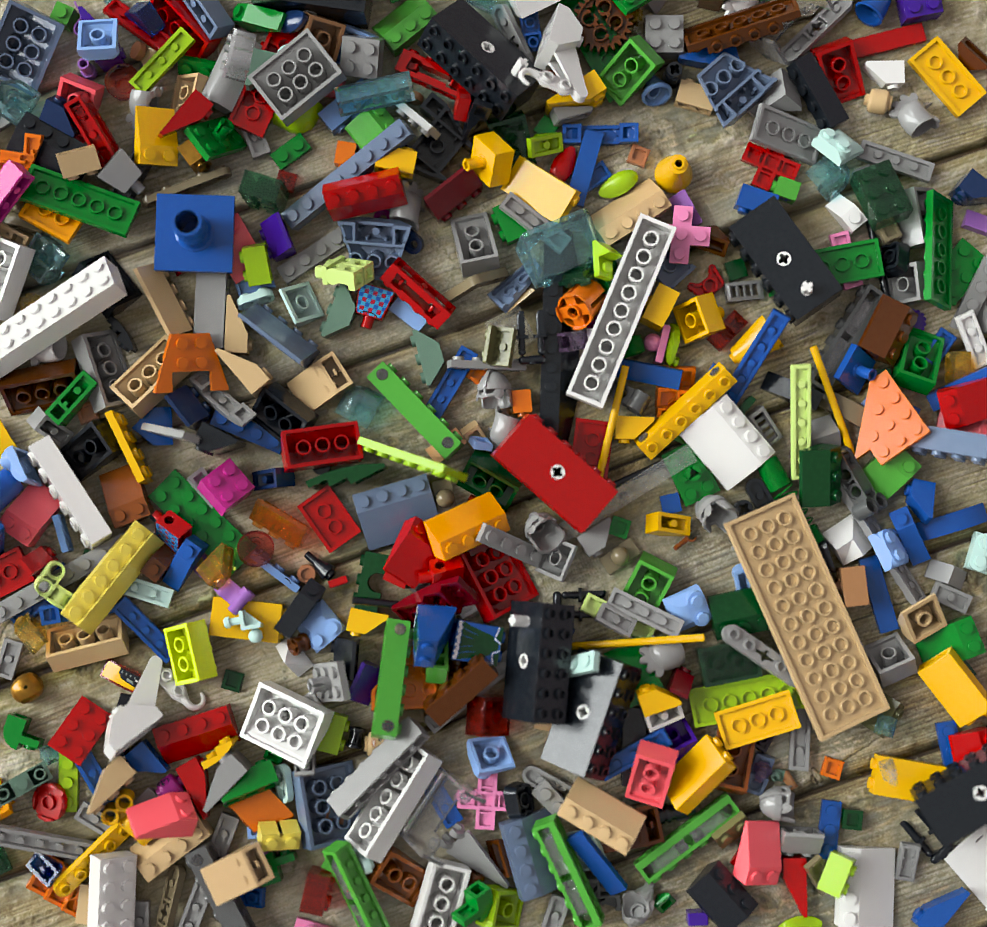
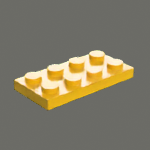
M938 36L907 61L956 119L987 93Z
M113 410L104 413L137 482L145 485L153 482V472L149 466L145 465L143 461L145 456L140 448L137 449L135 444L137 442L136 437L132 431L129 432L126 426L129 423L125 415H121V413Z
M789 689L714 712L726 751L801 728Z

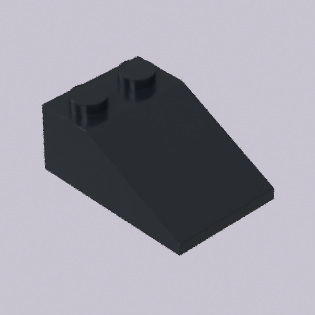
M106 417L90 421L59 450L80 483L123 452Z

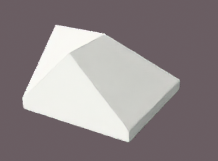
M852 513L822 533L842 566L860 558L872 548L869 539L864 535L863 530L853 518Z

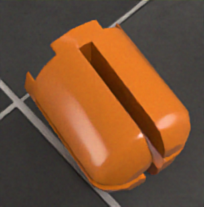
M593 279L577 281L560 298L555 308L560 322H565L568 326L573 327L572 330L586 328L599 314L607 294H602L605 291L603 286Z

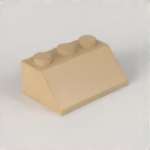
M201 73L177 75L170 109H174L176 113L195 89L202 93L209 77ZM203 118L200 123L208 121L209 118L207 120ZM185 129L180 130L177 133L185 134L183 132Z

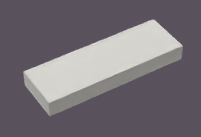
M971 309L954 317L972 366L977 370L987 365V343L975 312Z

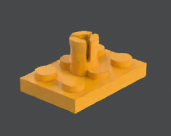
M26 203L18 214L22 220L68 245L84 224Z

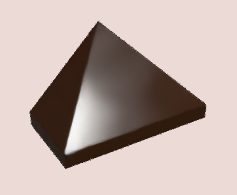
M965 36L958 43V60L967 70H986L987 55Z
M716 225L703 226L711 227L709 247H692L725 257L730 239Z
M492 839L485 841L490 858L505 878L512 877L503 840Z

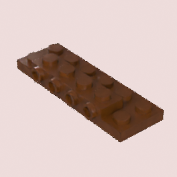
M771 0L685 28L684 39L688 53L699 52L706 47L709 54L719 53L723 49L738 47L747 41H756L766 35H775L779 31L784 30L783 22H792L802 16L796 0Z

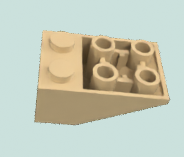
M331 351L289 381L287 386L296 398L311 410L316 411L354 387L355 384L336 354Z
M117 756L102 770L88 806L87 815L92 813L94 815L98 814L105 807L103 803L107 799L109 801L113 800L120 793L118 789L122 785L124 787L128 786L135 779L133 775L136 772L121 756Z
M258 841L251 842L200 869L216 906L275 878Z

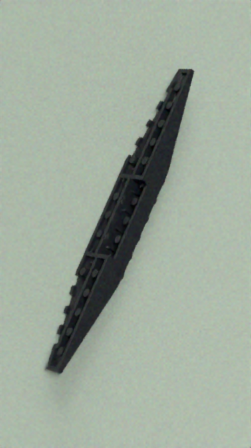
M570 219L565 224L563 223L562 226L550 221L572 238L559 255L544 244L542 310L544 314V333L548 334V338H544L545 353L543 355L546 357V362L541 364L539 417L543 420L541 424L545 427L550 426L558 433L556 436L558 439L566 440L567 442L578 400L566 396V392L579 363L580 330H572L573 327L568 326L565 322L561 323L555 308L560 298L577 281H580ZM553 468V469H552V470L554 471V474H553V475H557V474H558V473L556 472L557 468Z

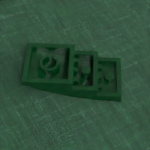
M384 463L343 467L323 473L305 482L308 488L313 490L327 482L333 488L348 480L351 485L355 486L387 470L388 467Z

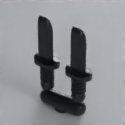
M538 310L536 313L537 334L533 335V338H538L537 348L540 355L524 356L526 354L525 339H529V335H525L524 311L517 313L516 339H518L519 343L518 353L521 356L518 362L521 365L543 364L546 362V357L543 355L545 353L544 338H548V334L544 333L543 310Z
M578 588V592L568 591L563 592L562 595L559 591H555L553 593V604H562V598H578V602H582V599H585L588 592L603 598L606 595V591H582V588ZM578 607V611H574V618H579V622L582 621V618H594L580 611L581 607Z
M916 809L914 812L928 827V834H934L937 838L920 809ZM907 821L900 823L914 843H920L921 850L927 857H930L931 863L936 864L940 860L945 859L953 850V844L946 848L941 847L933 854L932 850L924 842L926 839L924 835L920 837Z

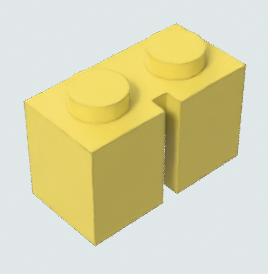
M297 819L279 820L282 833H279L276 820L258 822L257 841L263 852L300 849L301 830Z

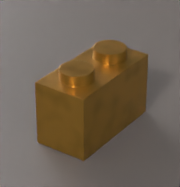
M189 139L177 147L196 174L207 172L210 169L211 161L206 162Z

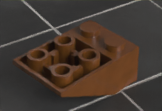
M642 802L629 805L646 815V819L630 849L665 842L658 807ZM600 841L604 854L617 852V850Z

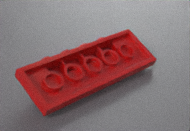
M299 31L291 34L269 32L265 42L262 41L260 43L262 45L261 50L277 53L281 46L287 45L298 36ZM244 85L228 120L233 123L234 127L263 139L273 119L274 110L256 88L248 91Z

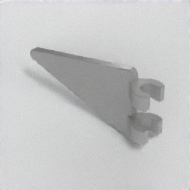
M459 821L453 825V829L450 832H446L442 836L438 845L447 849L446 852L502 887H509L510 883L470 830L465 831L464 826Z

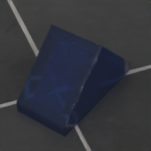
M150 1L137 2L124 13L128 19L152 38L166 27V24Z
M34 853L26 864V867L49 889L61 874L63 866L50 856L41 853Z

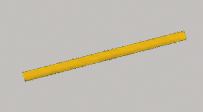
M817 345L812 346L810 351L844 445L849 447L855 455L852 441Z
M625 365L621 367L597 467L602 472L601 477L604 475L629 371V366Z
M705 634L572 642L571 650H578L579 647L596 649L705 642Z

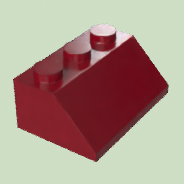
M461 167L423 198L424 205L439 224L442 221L445 223L452 218L453 212L457 209L459 211L468 204V200L471 198L475 199L482 193L483 184L474 170L466 171Z

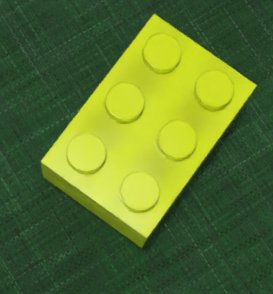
M205 619L163 629L176 686L218 676Z

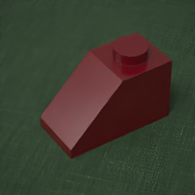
M680 666L679 669L674 668L665 688L671 693L688 699L694 676L690 674L691 670Z

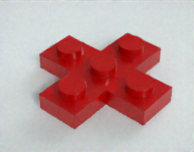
M748 142L740 160L757 168L750 186L769 191L775 176H783L795 180L801 164L785 158L784 154L769 148H762L751 142Z

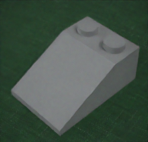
M487 212L450 219L463 278L500 268L499 254Z
M238 749L234 752L230 750L219 760L221 764L216 770L203 811L205 813L253 766Z

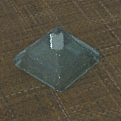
M878 714L873 732L893 738L898 719Z
M48 745L39 748L40 759L47 766L59 760V754Z

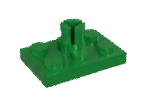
M226 116L188 126L183 131L206 162L243 151L248 146L234 128L233 123Z
M686 443L660 455L685 507L701 500L704 496L720 491L713 474Z

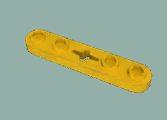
M117 823L110 826L54 881L53 890L57 896H68L89 876L91 854L114 852L130 834Z

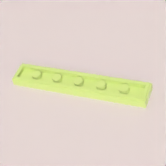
M810 363L790 364L792 480H799V450L811 447Z

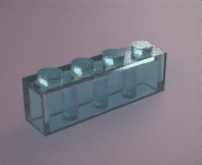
M409 71L334 87L341 117L416 100Z

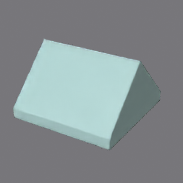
M309 281L279 289L292 320L298 328L324 316Z

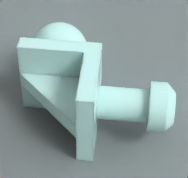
M246 610L238 611L239 617L230 618L228 616L223 619L224 627L227 629L234 625H241V630L252 629L248 634V638L252 643H259L263 639V633L258 629L264 626L263 623L246 612Z

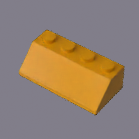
M491 492L484 493L423 521L434 557L444 561L482 544L475 539L483 522L504 532L510 531L506 513Z

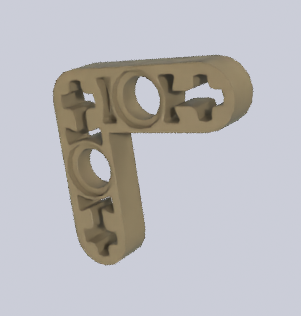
M506 267L475 274L442 295L452 303L478 287L500 282L510 275Z

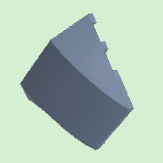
M725 51L697 75L723 128L734 125L765 96L778 80L775 77L771 78L761 73L762 70L758 68L756 70L751 68L744 61Z
M355 217L337 221L343 234V241L346 243L349 252L348 257L373 261L374 280H381L379 278L398 257H402L412 228L411 225L396 219Z

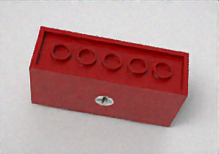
M535 413L525 414L490 456L577 532L583 533L618 493L615 489L617 485L609 478L601 477L602 472L594 465L589 466L586 463L587 459L581 453H574L571 450L572 445L566 440L558 439L556 437L558 433L554 429L541 424L543 420ZM553 468H557V470H556V472L558 473L557 475H553V474H554V471L552 470Z

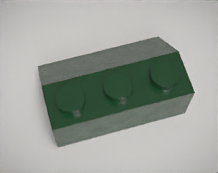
M819 443L799 450L800 507H827L841 502V446Z
M475 449L463 470V473L468 475L466 482L458 480L456 485L477 497L491 492L506 513L522 483L491 457L490 453Z
M751 587L707 596L708 607L711 613L712 631L717 641L722 640L721 632L727 625L735 624L749 634L770 630Z

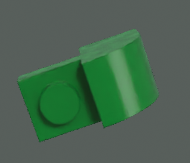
M15 712L8 714L4 725L3 736L6 743L14 750L22 748L23 744L24 748L29 750L43 747L45 739L27 733L32 718Z
M296 849L291 851L281 850L278 852L279 855H277L276 851H269L265 855L275 878L262 884V887L283 880L284 876L280 865L295 861L298 857Z
M477 880L464 890L466 903L451 913L452 919L463 927L469 926L475 920L482 923L488 917L493 904L491 888Z

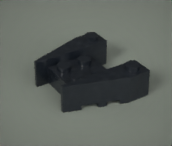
M431 92L421 104L420 112L432 121L431 125L441 135L435 140L431 135L427 138L424 134H421L411 148L418 152L414 173L442 184L447 178L441 173L462 148L471 154L473 145L469 139L466 142L462 141L463 130L459 122L454 120V115L449 106Z

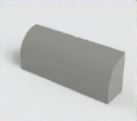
M236 32L229 33L201 93L214 104L213 108L225 115L233 111L245 85L253 48H262V45Z
M196 273L193 333H210L215 349L224 350L227 295H230L231 276L225 273Z

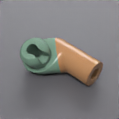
M774 769L771 772V779L774 782L782 781L786 785H792L790 790L798 787L788 770Z

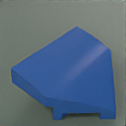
M154 407L132 427L149 445H173V438L141 430L142 423L144 422L172 428L171 407Z

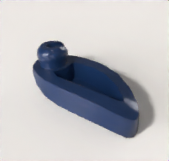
M301 10L286 12L287 16L280 32L291 34L300 31L306 25L308 15Z

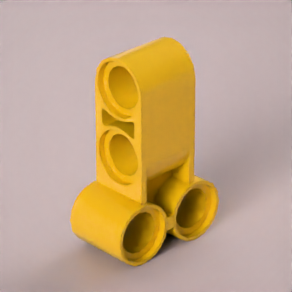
M125 788L119 791L120 793L117 795L115 802H109L105 805L101 820L108 826L116 823L119 824L135 839L126 813L127 808L134 806L135 794L132 790ZM125 797L128 798L130 802L124 803L120 799ZM113 811L116 815L112 817L107 812ZM152 839L135 840L141 845L146 846Z

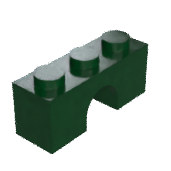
M365 551V555H361L359 565L362 566V572L357 574L356 584L359 587L358 592H354L353 596L381 599L382 593L375 592L370 588L369 579L375 573L385 574L386 571L383 570V567L389 555ZM355 604L354 607L356 609L379 612V607Z

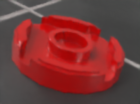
M47 782L41 784L34 791L32 806L38 813L36 814L38 818L45 822H52L60 819L65 814L67 796L59 784Z

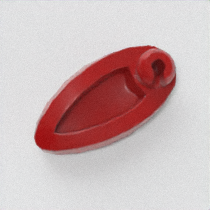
M573 146L565 148L563 152L556 156L550 167L549 172L564 182L569 178L575 166V148Z

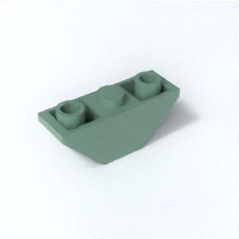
M344 284L336 286L333 296H335L334 302L329 304L326 314L329 315L327 320L323 321L319 331L322 332L321 336L325 339L351 328L356 316L355 303L347 286Z
M415 329L412 330L413 336H410L412 347H417L418 354H415L417 365H421L423 372L420 373L423 384H427V387H432L445 364L440 344Z
M43 761L1 784L0 807L52 779L53 776L46 763Z

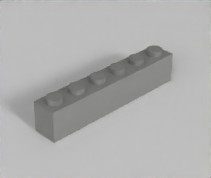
M409 716L400 722V735H397L395 740L385 739L380 746L372 751V754L358 765V768L352 774L345 778L344 783L339 788L332 791L327 802L340 818L349 820L430 738L429 734L417 720Z

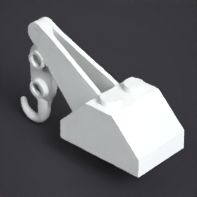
M559 3L544 29L534 67L543 71L523 68L519 72V78L523 84L529 86L530 82L524 77V75H529L538 80L542 87L549 88L562 96L570 95L575 102L583 103L588 95L576 51V47L579 48L584 39L581 36L583 27L569 7Z
M152 656L129 702L125 706L119 705L112 711L113 714L109 716L110 720L107 724L103 752L112 761L158 726L164 716L155 706L159 683L173 700L178 701L192 711H198L204 707L206 703L204 693H200L201 702L193 704L189 700L185 685L176 686L173 671L162 666L163 661L159 656Z

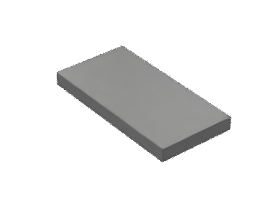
M760 103L749 141L810 166H815L819 151L811 143L819 135L821 129L805 120L767 104Z

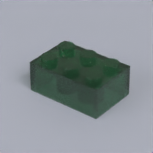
M889 159L853 173L850 179L851 187L873 231L909 218L913 207Z
M247 169L244 171L238 189L242 199L245 200V203L249 204L248 207L259 210V208L266 209V212L271 215L278 211L281 214L285 210L290 195L282 180Z
M725 642L695 648L702 686L705 688L763 676L761 666Z

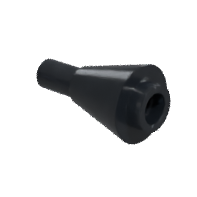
M310 551L304 555L313 564L312 566L323 581H329L335 576L336 566L316 558Z

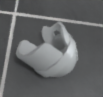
M492 369L487 370L477 385L476 401L481 398L483 409H496L497 406L500 409L513 407L511 383L501 372L493 371Z
M711 494L704 496L695 504L696 517L708 533H711V526L714 524L724 532H727L723 524L739 517V511L721 495Z
M533 511L528 514L529 518L525 522L524 530L527 540L541 554H549L557 550L564 542L566 536L565 532L557 525V519L546 512L538 513Z
M792 785L773 786V788H769L759 795V806L763 814L773 821L796 823L794 819L795 794L790 790Z

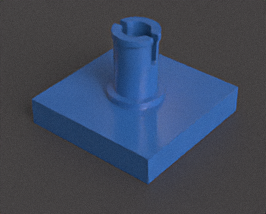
M851 343L833 377L851 393L858 395L866 379L873 381L876 378L877 371L872 369L876 361L858 345Z

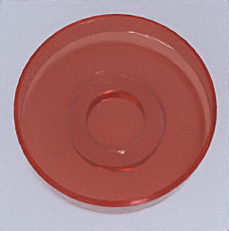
M123 63L111 67L105 76V87L109 94L117 100L128 101L131 90L135 89L129 81L138 71L133 66Z
M263 531L247 532L239 539L237 544L240 560L251 567H260L267 564L273 558L275 551L272 538Z

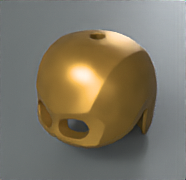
M32 672L24 673L11 684V695L18 703L27 704L32 702L43 693V681Z

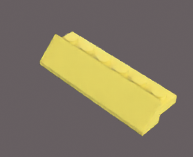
M135 520L88 575L60 613L77 625V627L92 635L140 575V571L151 556L164 545V542Z

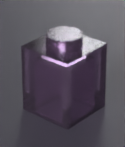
M587 329L557 333L559 352L585 349L588 341Z

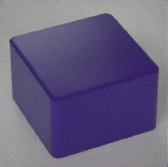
M701 908L686 909V922L688 926L709 925L708 915Z

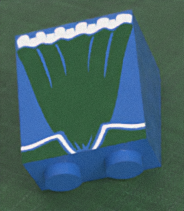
M417 605L413 627L414 666L434 667L452 635L457 607Z
M455 618L452 635L448 641V657L469 662L473 656H478L482 653L497 667V663L501 662L502 651H500L501 643L505 641L506 632H503L504 628L500 626Z

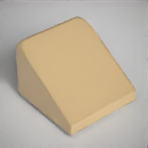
M473 420L459 430L468 444L471 435L486 437L476 420Z

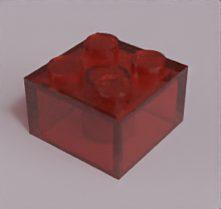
M476 695L467 703L466 735L477 737L509 736L510 719L502 717L504 695Z
M311 866L307 873L299 912L320 917L323 916L325 911L328 912L333 895L329 894L333 891L336 880L331 872L320 866Z

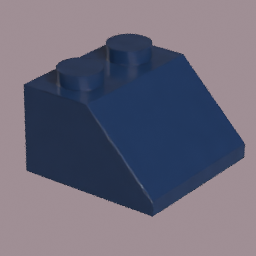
M971 169L960 178L948 196L951 197L953 203L962 207L987 204V179L974 169Z
M184 385L173 391V393L164 396L187 428L196 430L201 426L202 422H206L213 417L210 413L212 409L205 401L201 402L198 398L200 394L194 387L190 388V386Z

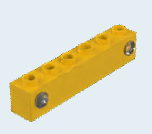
M718 362L635 438L634 442L652 460L738 381Z

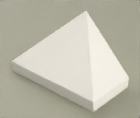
M286 638L275 647L284 663L300 677L313 667V663L303 651L297 656L292 655L288 649V639Z

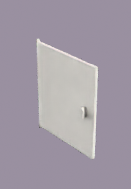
M987 825L965 838L944 860L986 907L985 910L987 911Z

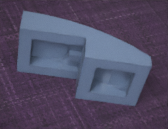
M756 751L752 761L747 792L759 796L765 791L775 757Z

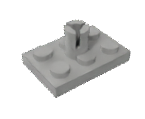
M344 660L313 664L312 674L314 678H310L307 681L309 693L317 694L320 702L351 700Z

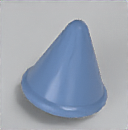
M654 75L646 83L641 99L648 106L662 105L671 98L672 88Z

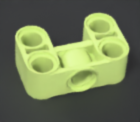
M52 560L47 563L36 578L34 589L39 595L47 599L48 602L63 610L72 599L74 593L69 592L58 584L65 575V567L59 561ZM54 565L60 566V572L56 575L50 573V569ZM43 581L49 583V587L45 591H41L38 588L39 584Z

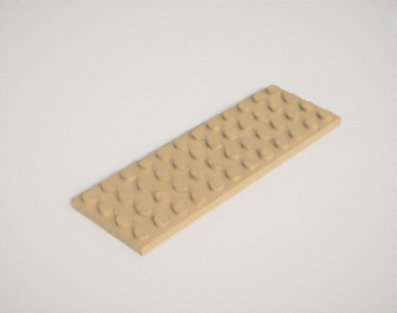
M791 493L724 523L723 525L819 741H824L890 709L795 493Z

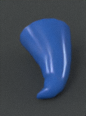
M892 0L859 1L854 8L855 14L863 24L872 27L879 26L884 20Z

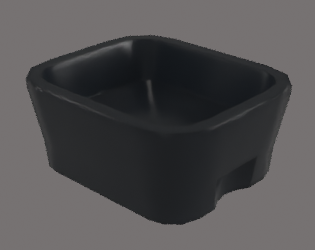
M894 241L889 245L881 246L880 252L885 276L894 278L905 274L909 269V245Z
M824 539L817 545L829 572L835 573L836 570L826 539Z
M516 781L504 787L503 796L507 815L510 819L523 817L527 813L534 811L531 787L528 783Z

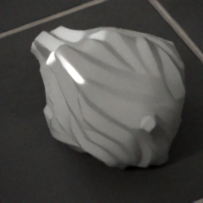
M646 881L644 886L635 890H628L623 894L621 914L628 927L643 925L651 916L655 903L653 888L656 885L654 883L648 884Z

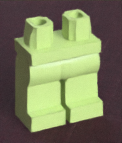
M340 255L335 259L326 260L324 265L316 266L315 277L322 279L324 285L339 283L348 285V290L356 291L375 279L373 261L355 258L345 259V256Z

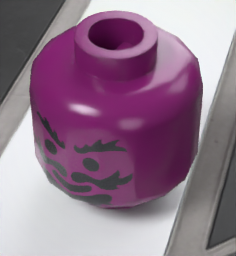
M170 773L157 782V789L155 791L158 796L169 792H185L179 775L175 776Z

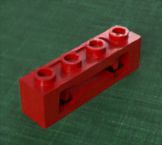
M403 49L394 68L396 75L454 101L456 100L458 88L465 89L431 57L427 56L424 58L413 49ZM418 66H421L423 70L450 81V88L446 87V83L419 72Z
M87 92L63 105L88 145L94 144L101 168H103L118 151L119 146Z
M400 257L379 278L386 287L391 288L402 301L407 302L412 307L414 312L420 314L430 326L435 327L437 330L456 309L450 301Z

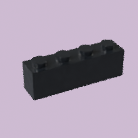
M812 52L794 60L786 68L789 77L795 83L798 93L804 99L807 109L813 115L819 129H834L849 119Z
M640 706L629 708L628 718L622 728L621 749L650 734L649 731H646V721ZM632 767L621 773L622 786L628 785Z

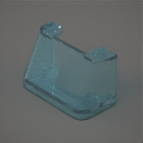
M584 208L526 231L520 236L515 251L536 289L539 287L546 288L553 283L552 280L558 274L585 263L588 266L594 267L592 241H599L592 217L588 209Z

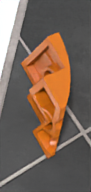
M660 365L683 370L679 390L656 386L655 420L695 384V366L673 367Z
M270 789L228 806L253 833L257 832L259 821L276 820V823H278L279 820L292 819L294 817V814Z
M45 854L26 884V888L43 896L44 900L60 907L62 911L76 917L80 885L68 896H57L53 890V883L70 865L56 856Z

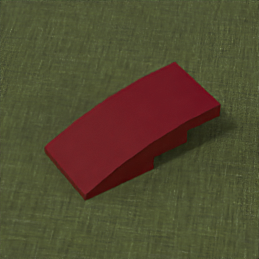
M455 576L416 591L394 604L391 610L401 620L411 621L410 627L413 628L418 604L457 607V615L462 613L463 607L479 604L480 597L460 576Z

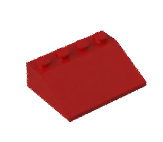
M483 543L460 554L464 565L463 580L480 597L479 604H475L484 623L495 620L511 611V600L529 601L539 595L521 560Z

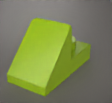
M562 132L534 134V137L526 138L528 158H536L564 151Z
M597 240L592 241L594 277L604 281L613 280L612 261L623 257V255L608 244Z

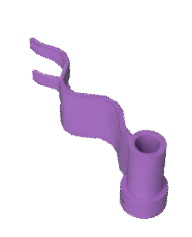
M80 16V18L78 19V21L75 23V25H74V27H73V31H74V33H75V35H76L77 37H78V22H79L80 20H82V19H81V16ZM79 59L77 64L82 76L88 80L95 79L97 76L96 68L88 60Z
M204 553L202 556L203 561L218 578H214L197 566H195L194 572L209 583L214 591L230 604L228 610L237 615L238 611H241L247 602H251L256 595L245 586L239 587L228 577L225 571L213 563Z

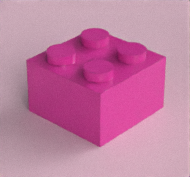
M230 458L201 479L197 486V489L221 516L247 498L255 488Z

